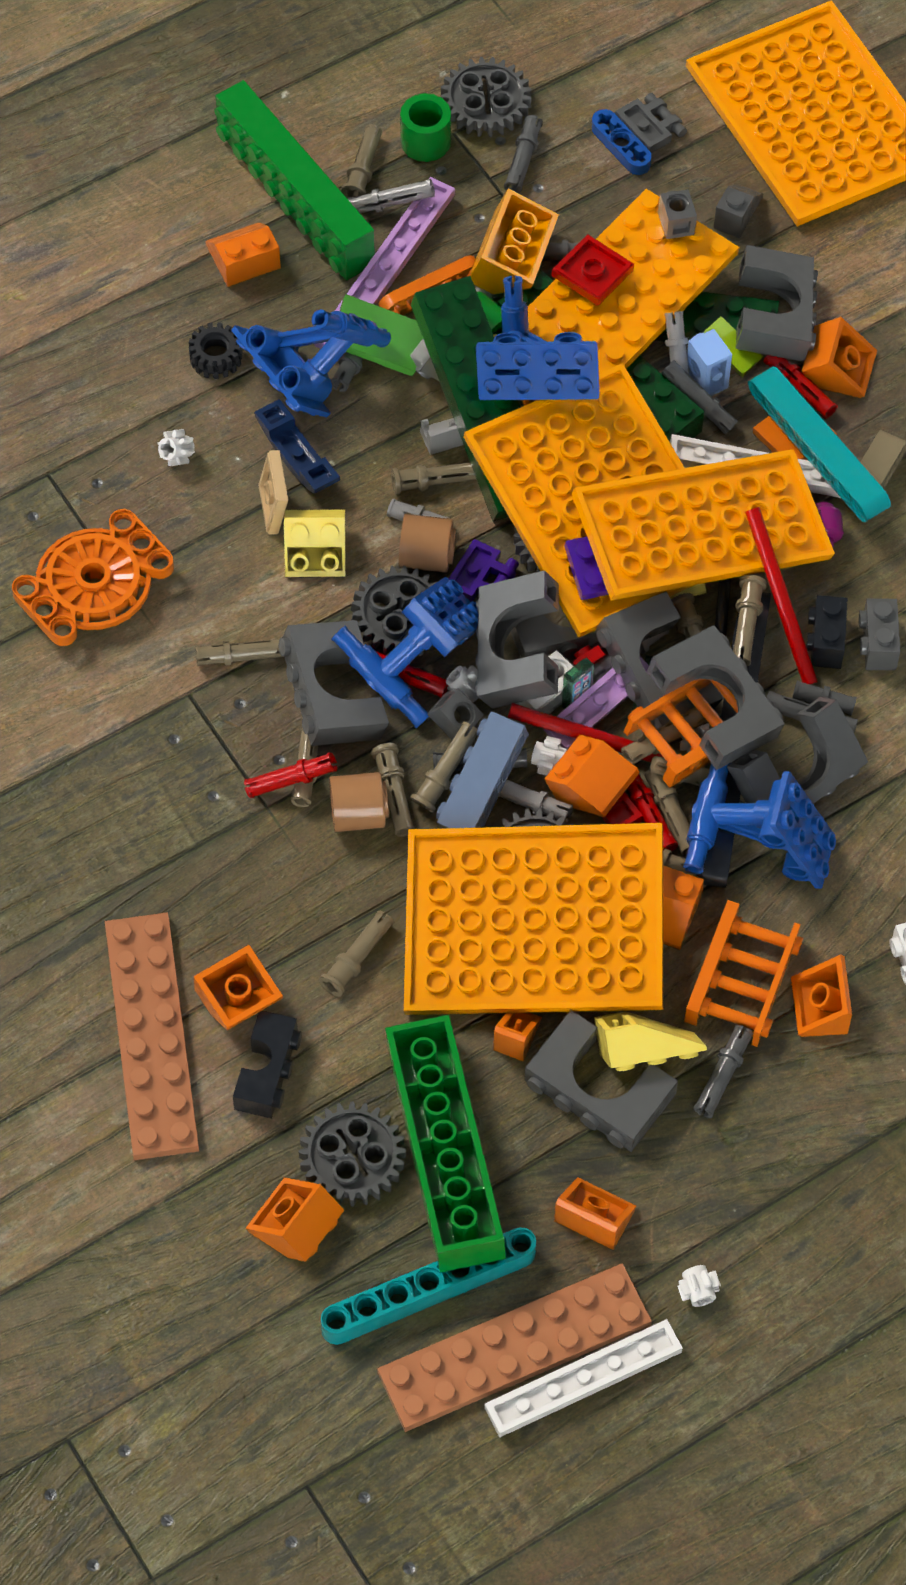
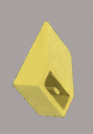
M626 1011L594 1017L595 1026L598 1027L597 1039L600 1056L610 1068H615L616 1071L631 1070L635 1068V1064L647 1062L648 1065L663 1064L667 1062L666 1058L679 1056L680 1059H690L699 1055L698 1052L707 1050L706 1045L694 1032Z

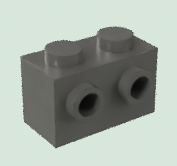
M866 599L864 610H859L858 618L859 629H863L864 637L860 638V654L865 655L866 670H896L900 656L897 599Z

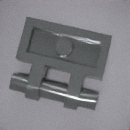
M653 93L646 95L644 99L647 103L646 105L637 98L615 111L620 120L651 153L670 143L672 140L671 133L674 132L679 138L687 133V129L682 125L681 118L677 114H672L667 109V104L664 100L657 98ZM655 116H659L662 121H659Z

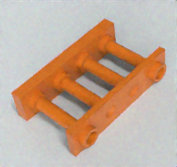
M710 679L691 681L664 695L645 708L642 706L637 707L627 717L628 722L624 733L629 736L638 729H641L667 761V769L662 779L669 788L711 762L699 746L702 739L675 706L688 698L712 728L724 722L699 692V690L712 683L735 712L738 713V706L734 695L726 686ZM664 713L690 744L691 751L684 756L681 753L677 754L651 723L652 720Z
M727 900L686 1007L684 1022L697 1026L700 1015L706 1017L708 1014L754 1030L751 1045L758 1047L761 1036L767 1038L773 1023V1019H770L769 1015L791 955L798 956L803 942V937L798 936L801 924L794 922L790 936L742 921L743 917L738 916L740 904ZM741 933L785 948L780 963L732 948V944L728 943L731 934L737 935ZM731 960L775 975L770 990L722 975V971L718 970L720 962ZM720 987L764 1002L760 1017L757 1018L711 1002L712 999L708 998L710 989Z

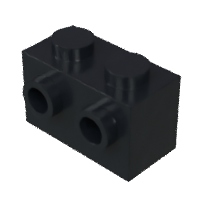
M817 595L815 607H809L808 625H813V633L807 634L806 648L807 651H811L813 667L841 669L845 651L848 598Z

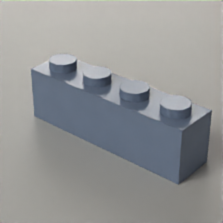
M492 711L487 719L484 718L481 721L477 730V736L479 737L474 747L470 746L465 753L463 759L465 765L461 774L454 776L450 785V791L452 792L447 802L443 801L438 808L436 819H438L437 824L440 829L484 828L529 735L525 725Z

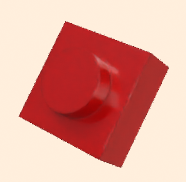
M587 645L574 654L576 660L572 662V665L582 673L588 667L603 659L605 654L599 645L592 649Z
M623 793L602 819L606 824H638L643 821V815L627 794Z

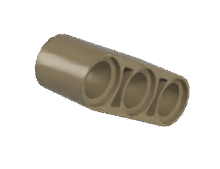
M880 429L861 460V464L883 489H885L905 454L906 441Z

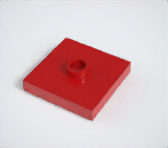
M587 234L552 269L551 276L599 306L634 271V263Z

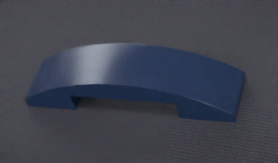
M280 399L254 412L258 423L273 448L280 450V456L285 465L308 490L315 494L340 481V476L325 457L320 458L296 427L295 418Z

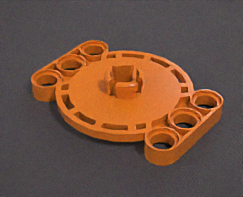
M127 509L114 511L109 518L110 530L103 528L83 529L71 532L58 539L46 550L40 559L36 577L21 575L13 581L12 592L15 601L56 645L68 646L72 644L77 638V629L103 630L117 626L130 619L141 609L148 598L151 588V577L165 579L173 573L174 561L171 552L132 511ZM121 519H126L131 522V526L127 529H118L115 527V523ZM138 539H146L150 542L149 546L144 549H137L133 544ZM162 558L168 561V565L163 569H157L152 566L156 559ZM85 574H88L90 580L100 579L101 581L97 583H88L85 581ZM24 585H31L35 588L32 594L26 596L19 594L18 590ZM140 587H144L143 593L136 600ZM42 605H49L53 608L52 612L46 616L36 613V610ZM129 606L131 607L128 611L116 617V615L122 613ZM109 619V620L102 621V622H91V621H101V620ZM61 625H67L71 628V632L68 635L59 636L55 633V629Z

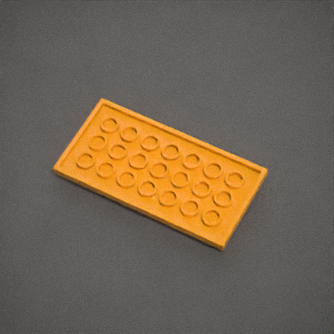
M646 188L596 238L599 242L634 263V271L599 306L555 279L528 306L529 332L547 342L554 341V337L563 332L578 333L581 335L582 341H596L598 343L599 373L621 363L627 369L666 329L664 313L673 312V319L675 320L674 312L684 311L738 255L739 247L699 221H696L694 235L666 239L658 215L660 197Z
M794 449L575 487L571 493L611 601L765 572L745 514L746 511L760 507L780 569L830 560L835 554Z

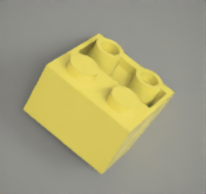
M285 510V577L346 576L345 510Z

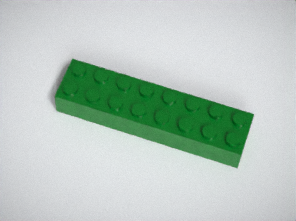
M244 80L215 95L216 108L214 112L217 117L218 126L216 127V132L223 142L227 141L232 147L236 158L243 160L247 164L251 175L255 179L259 178L264 184L267 194L270 197H275L280 203L284 214L291 216L295 220L299 231L303 235H308L316 251L326 256L335 273H340L347 281L363 272L375 255L374 229Z
M449 1015L386 1027L388 1052L440 1273L506 1259L504 1236Z

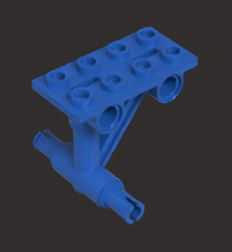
M512 276L505 277L503 279L505 302L501 307L502 333L496 335L493 342H478L476 344L479 399H599L598 343L596 341H582L581 335L575 332L560 333L554 337V341L550 342L529 332L528 306L523 301V279L520 276H515L513 287Z
M321 309L314 312L312 316L314 327L280 332L259 325L252 326L249 329L235 325L231 329L237 337V344L253 356L254 359L252 361L254 365L267 373L270 377L269 383L287 398L285 402L292 410L296 412L303 411L312 416L319 415L326 418L331 414L323 403L332 390V382L328 377L329 370L353 343L366 347L374 344L383 348L391 341L390 332H387V329L377 327L376 323L371 320L360 318L353 313L347 314L341 311L329 313ZM326 342L318 353L306 362L298 354L299 347Z
M444 577L415 596L404 608L402 613L413 626L408 630L409 634L384 659L370 645H363L346 626L342 627L331 638L350 658L349 662L353 669L355 668L368 685L378 692L392 709H399L416 729L429 717L428 712L411 696L413 694L412 689L402 680L399 674L423 650H428L432 645L446 657L458 645L461 646L476 632L479 613L476 602H470L462 594L464 592L462 587L453 579L449 580L447 577Z
M711 763L708 777L701 782L697 801L692 808V820L686 838L689 849L683 865L685 871L692 874L703 873L707 851L714 846L718 828L759 841L766 847L786 850L782 873L792 880L810 881L815 889H822L824 879L829 874L828 862L831 850H834L836 845V837L792 773L784 771L782 778L773 782L768 800H757L756 803H725L728 793V786L725 782L729 771L727 768L729 764L716 770Z

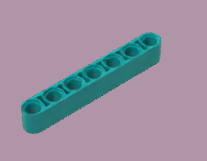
M772 366L748 381L749 390L755 400L862 522H867L891 507V501L883 487L777 367Z
M522 1227L503 1233L506 1259L499 1260L493 1265L484 1263L461 1268L468 1272L465 1277H455L452 1275L454 1270L440 1273L436 1261L325 1308L321 1314L322 1336L330 1344H343L527 1267L535 1259L536 1237L531 1230ZM518 1243H524L529 1249L524 1252H518L514 1250L513 1246ZM431 1281L436 1283L437 1287L434 1290L428 1291L423 1289L421 1284ZM395 1294H402L407 1298L403 1303L399 1304L390 1300ZM364 1307H371L376 1311L371 1316H363L359 1313L360 1309ZM332 1320H341L345 1324L342 1328L336 1330L328 1327L329 1322Z

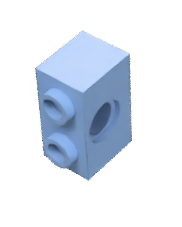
M715 329L706 333L696 334L688 342L689 375L705 391L713 396L729 386L732 353Z

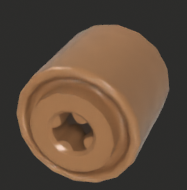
M404 514L400 538L399 568L406 566L407 569L412 570L418 569L421 571L447 573L449 564L453 565L456 528H453V519Z
M380 772L329 777L334 833L377 829L386 826V818H389L386 782L382 781Z

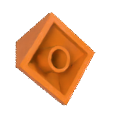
M840 954L792 976L791 982L798 1035L808 1037L848 1034L852 1009L845 956Z
M577 1177L558 1197L554 1221L614 1250L637 1206Z

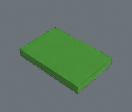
M345 294L340 307L341 312L353 313L360 318L371 320L376 323L377 327L387 329V332L391 334V341L386 347L382 348L374 344L366 347L353 343L346 352L413 376L416 371V365L410 355L423 339L417 321Z

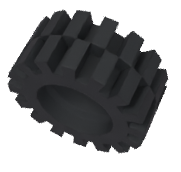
M218 322L217 327H213V323H207V329L203 325L198 327L199 333L194 331L192 339H189L191 365L199 375L203 372L205 378H209L210 374H213L214 379H219L218 374H223V377L226 378L229 376L228 371L233 374L237 371L236 366L240 367L242 348L237 344V337L231 331V326L227 325L224 329L223 323ZM211 346H222L227 349L224 354L219 356H210L204 352Z

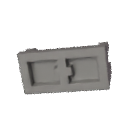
M454 418L429 425L428 419L421 420L420 433L430 455L463 445Z

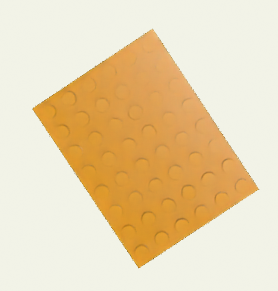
M832 0L686 60V68L797 227L906 181V102Z
M623 363L599 373V399L537 400L465 431L463 437L539 570H545L559 583V605L578 638L595 631L599 623L606 616L667 591L670 597L692 587L686 586L612 601L609 595L580 600L564 547L567 540L587 537L571 494L573 489L580 486L685 468Z
M662 823L408 829L404 974L405 1015L570 1012V1010L574 1012L663 1010Z

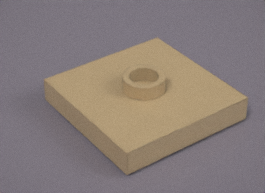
M270 450L267 453L259 481V491L266 532L268 534H278L287 507L288 496L280 450Z

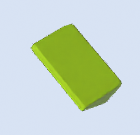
M723 317L718 318L703 332L706 333L715 329L732 353L731 368L742 378L763 358L760 353L735 349L736 330Z

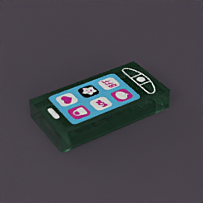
M587 658L581 660L564 674L562 707L564 709L592 686L594 664Z

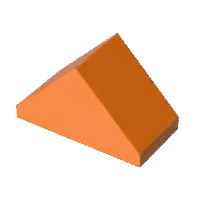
M507 1012L495 1026L493 1050L524 1061L542 1017L532 1013Z

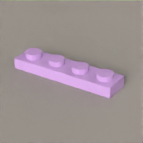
M640 657L641 663L647 672L649 665ZM612 668L557 717L591 728L595 727L628 698L621 675L617 674ZM544 729L550 737L562 739L560 744L562 748L569 749L576 740Z

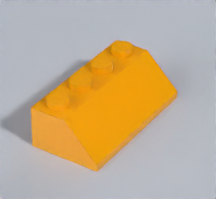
M508 188L494 211L471 270L470 276L473 284L491 294L505 293L503 279L512 276L514 287L515 276H520L523 279L522 290L531 288L559 214Z

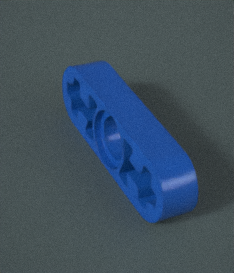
M607 109L595 112L592 117V132L630 173L634 175L647 173L650 170L652 158L648 148L614 112ZM618 138H624L629 143L625 146H618L614 141Z

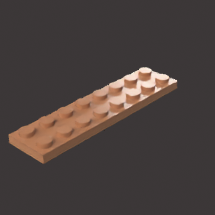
M168 912L105 921L134 1160L198 1152L199 1145Z
M623 1263L381 1366L377 1368V1373L404 1431L407 1432L651 1326L652 1321Z

